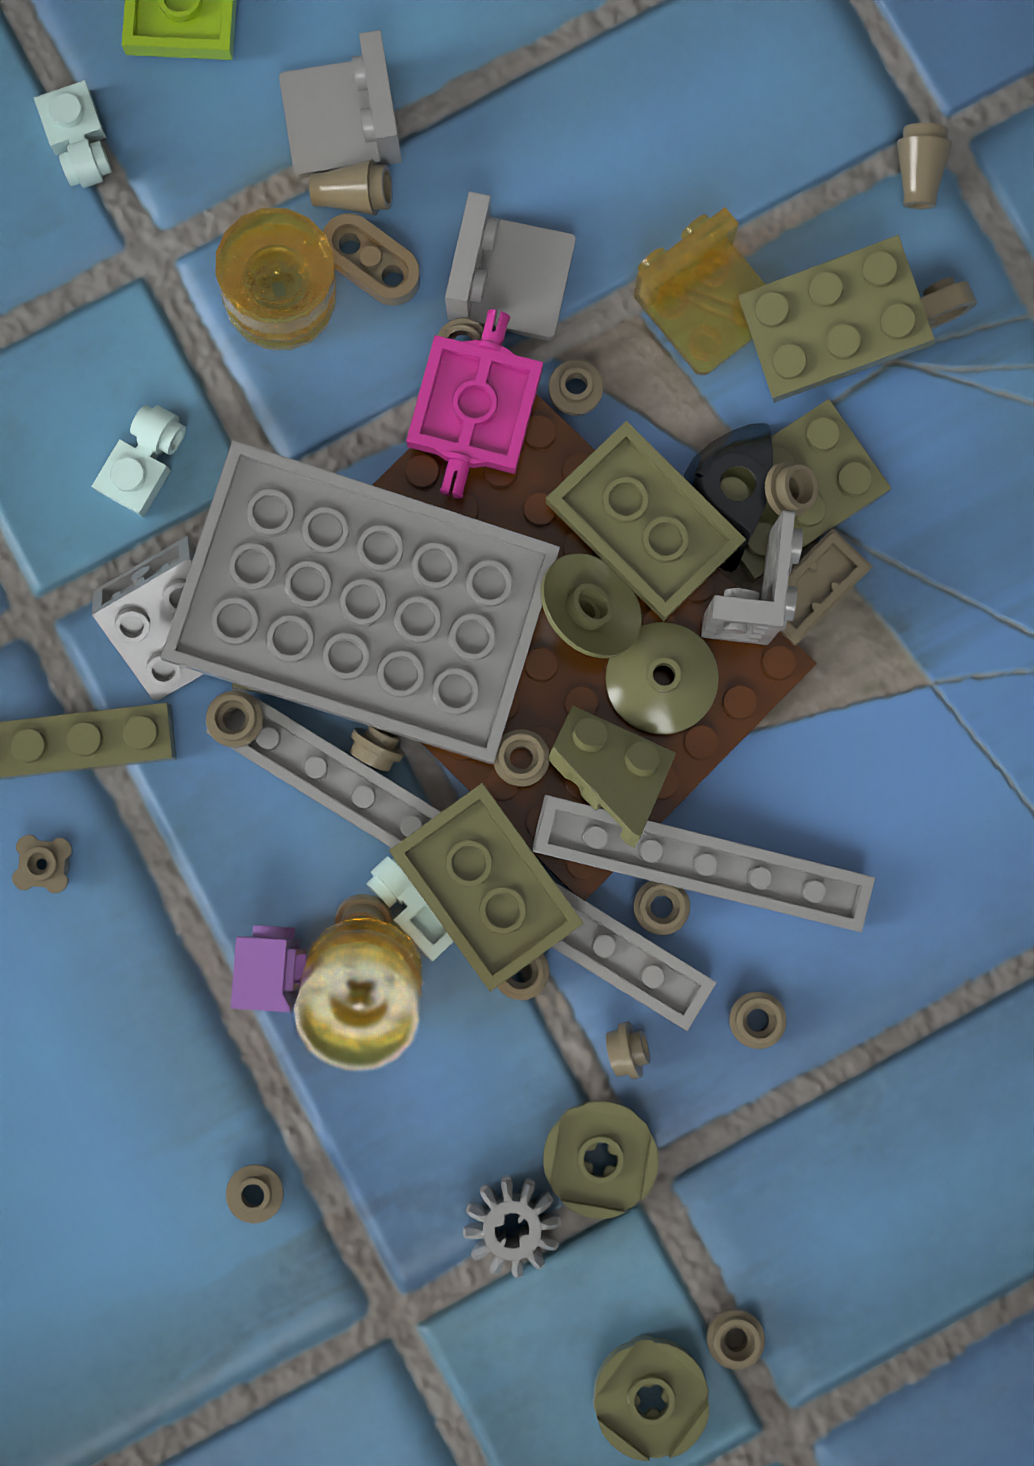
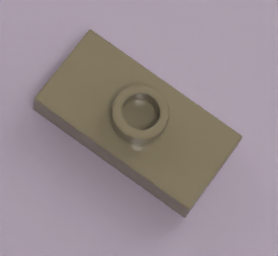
M833 528L791 570L788 586L797 587L795 615L793 621L786 622L785 630L779 632L794 646L873 567Z

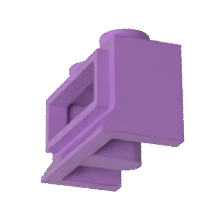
M253 925L252 936H236L230 1009L292 1012L304 1007V1003L297 990L304 988L307 948H300L301 939H295V927Z

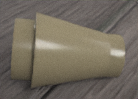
M914 123L903 128V138L897 141L904 192V207L920 210L936 207L937 193L952 146V141L947 139L948 128L946 126L936 123Z
M371 159L324 173H312L309 179L311 203L314 207H330L376 216L379 210H389L392 204V179L387 164L376 165V162Z

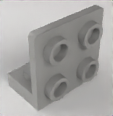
M381 30L359 33L362 55L353 56L352 61L285 71L279 74L293 170L297 178H308L312 173H324L371 159L376 162V165L402 163Z
M469 191L445 295L447 320L470 318L476 320L484 327L487 311L495 309L497 310L495 330L500 311H503L511 317L506 332L548 341L553 340L556 334L574 252L575 236L570 233L492 217L491 196Z
M783 510L768 533L761 600H759V592L740 588L726 589L724 596L715 595L703 615L701 638L768 645L779 631L785 630L787 621H793L797 602V587L788 586V579L792 564L799 563L803 544V529L794 528L795 511Z
M188 536L93 591L92 616L151 698L156 701L203 675V673L162 661L160 658L196 551V547Z

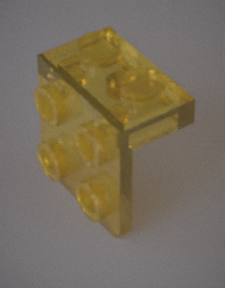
M726 207L711 218L707 214H703L692 221L681 233L682 240L668 251L660 247L650 253L637 268L639 273L637 274L633 294L635 300L696 374L701 376L711 373L753 340L738 295L766 285L734 247L733 242L739 223Z

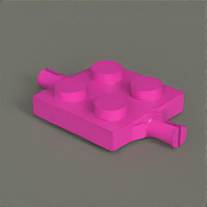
M490 309L487 311L481 340L461 342L437 335L433 339L406 443L407 447L437 454L445 461H448L439 492L449 497L454 478L457 476L452 491L453 498H463V491L470 467L485 466L516 474L543 371V362L517 356L502 346L508 322L511 318L510 315L503 311H500L495 332L497 310Z

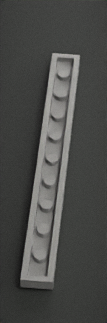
M232 689V691H242L249 694L259 703L263 711L264 722L259 736L252 743L244 747L231 749L389 847L393 848L441 813V811L244 690ZM233 710L226 717V725L230 730L240 729L245 723V714L241 710ZM555 883L584 924L556 943L552 948L688 1031L717 982Z

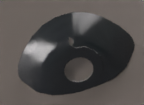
M766 423L749 424L734 429L710 442L692 459L684 473V478L746 539L744 544L720 567L725 571L733 572L737 569L767 503L765 481L769 470L773 467V448L770 426ZM734 466H742L748 469L756 480V488L753 494L748 499L742 501H734L727 498L720 487V479L723 473ZM698 473V474H702L703 476H702V477H697V476H695V475Z

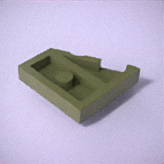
M572 706L553 745L548 760L565 779L573 781L578 786L580 795L595 811L603 807L623 828L619 837L627 845L635 848L676 753Z

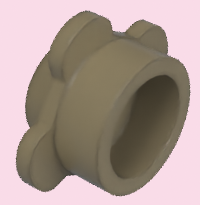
M34 835L21 837L16 844V850L20 856L18 869L12 874L14 885L20 890H29L35 886L45 887L50 893L64 891L69 883L67 877L70 866L69 857L73 852L69 841L64 838H56L52 842L39 841ZM40 859L47 861V867L43 870L39 869L37 865Z

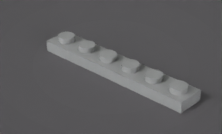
M549 795L544 797L531 848L533 852L862 933L875 877L649 820L634 848L627 845L619 837L623 828L605 809L599 808L595 811L589 805Z

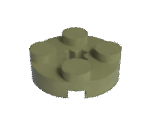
M603 1099L589 1100L577 1106L567 1108L552 1125L545 1140L543 1165L545 1175L553 1192L571 1211L585 1217L608 1219L625 1213V1210L634 1207L639 1200L642 1201L651 1191L658 1172V1149L647 1124L629 1107L615 1101ZM597 1143H607L608 1152L617 1156L615 1166L606 1165L603 1174L592 1173V1163L584 1160L586 1150H595Z
M641 1334L629 1342L619 1345L604 1359L594 1381L593 1406L604 1437L622 1454L642 1461H650V1458H662L667 1455L669 1458L686 1452L703 1433L709 1418V1390L700 1365L685 1348L665 1338H654L650 1335ZM654 1384L663 1387L660 1395L666 1404L661 1410L653 1406L648 1408L646 1412L639 1410L638 1406L640 1405L641 1398L637 1392L641 1387L651 1388Z

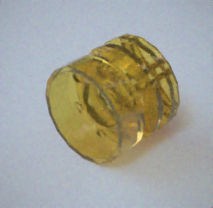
M262 208L241 216L225 231L216 250L215 276L231 325L247 341L267 350H292L312 342L327 328L336 308L334 255L326 235L310 218L288 208ZM283 282L285 288L284 296H274L272 290L273 283Z
M372 918L346 919L325 929L315 940L308 953L294 1006L297 1032L310 1052L331 1066L349 1071L372 1070L396 1060L412 1043L419 1023L423 971L421 956L411 939L390 923Z

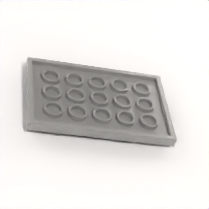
M232 440L160 658L168 663L493 764L542 608L541 582L547 569L556 561L560 547Z

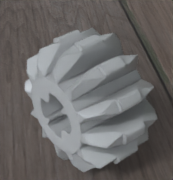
M502 1176L501 1188L503 1194L500 1196L496 1194L489 1184L485 1183L480 1187V1194L488 1207L477 1202H469L466 1207V1213L481 1222L470 1223L464 1226V1238L471 1240L483 1239L472 1249L471 1256L475 1261H478L492 1252L494 1255L491 1259L489 1271L494 1275L499 1274L504 1260L512 1261L513 1276L515 1278L522 1277V1259L525 1257L528 1258L535 1268L541 1269L545 1265V1261L537 1246L555 1251L559 1245L558 1239L544 1230L555 1229L561 1226L560 1215L556 1213L541 1214L551 1205L553 1197L549 1192H545L532 1201L530 1198L534 1191L535 1181L531 1178L525 1179L520 1193L512 1192L513 1181L511 1176ZM517 1213L519 1223L524 1219L528 1222V1225L520 1228L518 1238H507L506 1229L501 1233L497 1230V1227L504 1224L505 1214Z

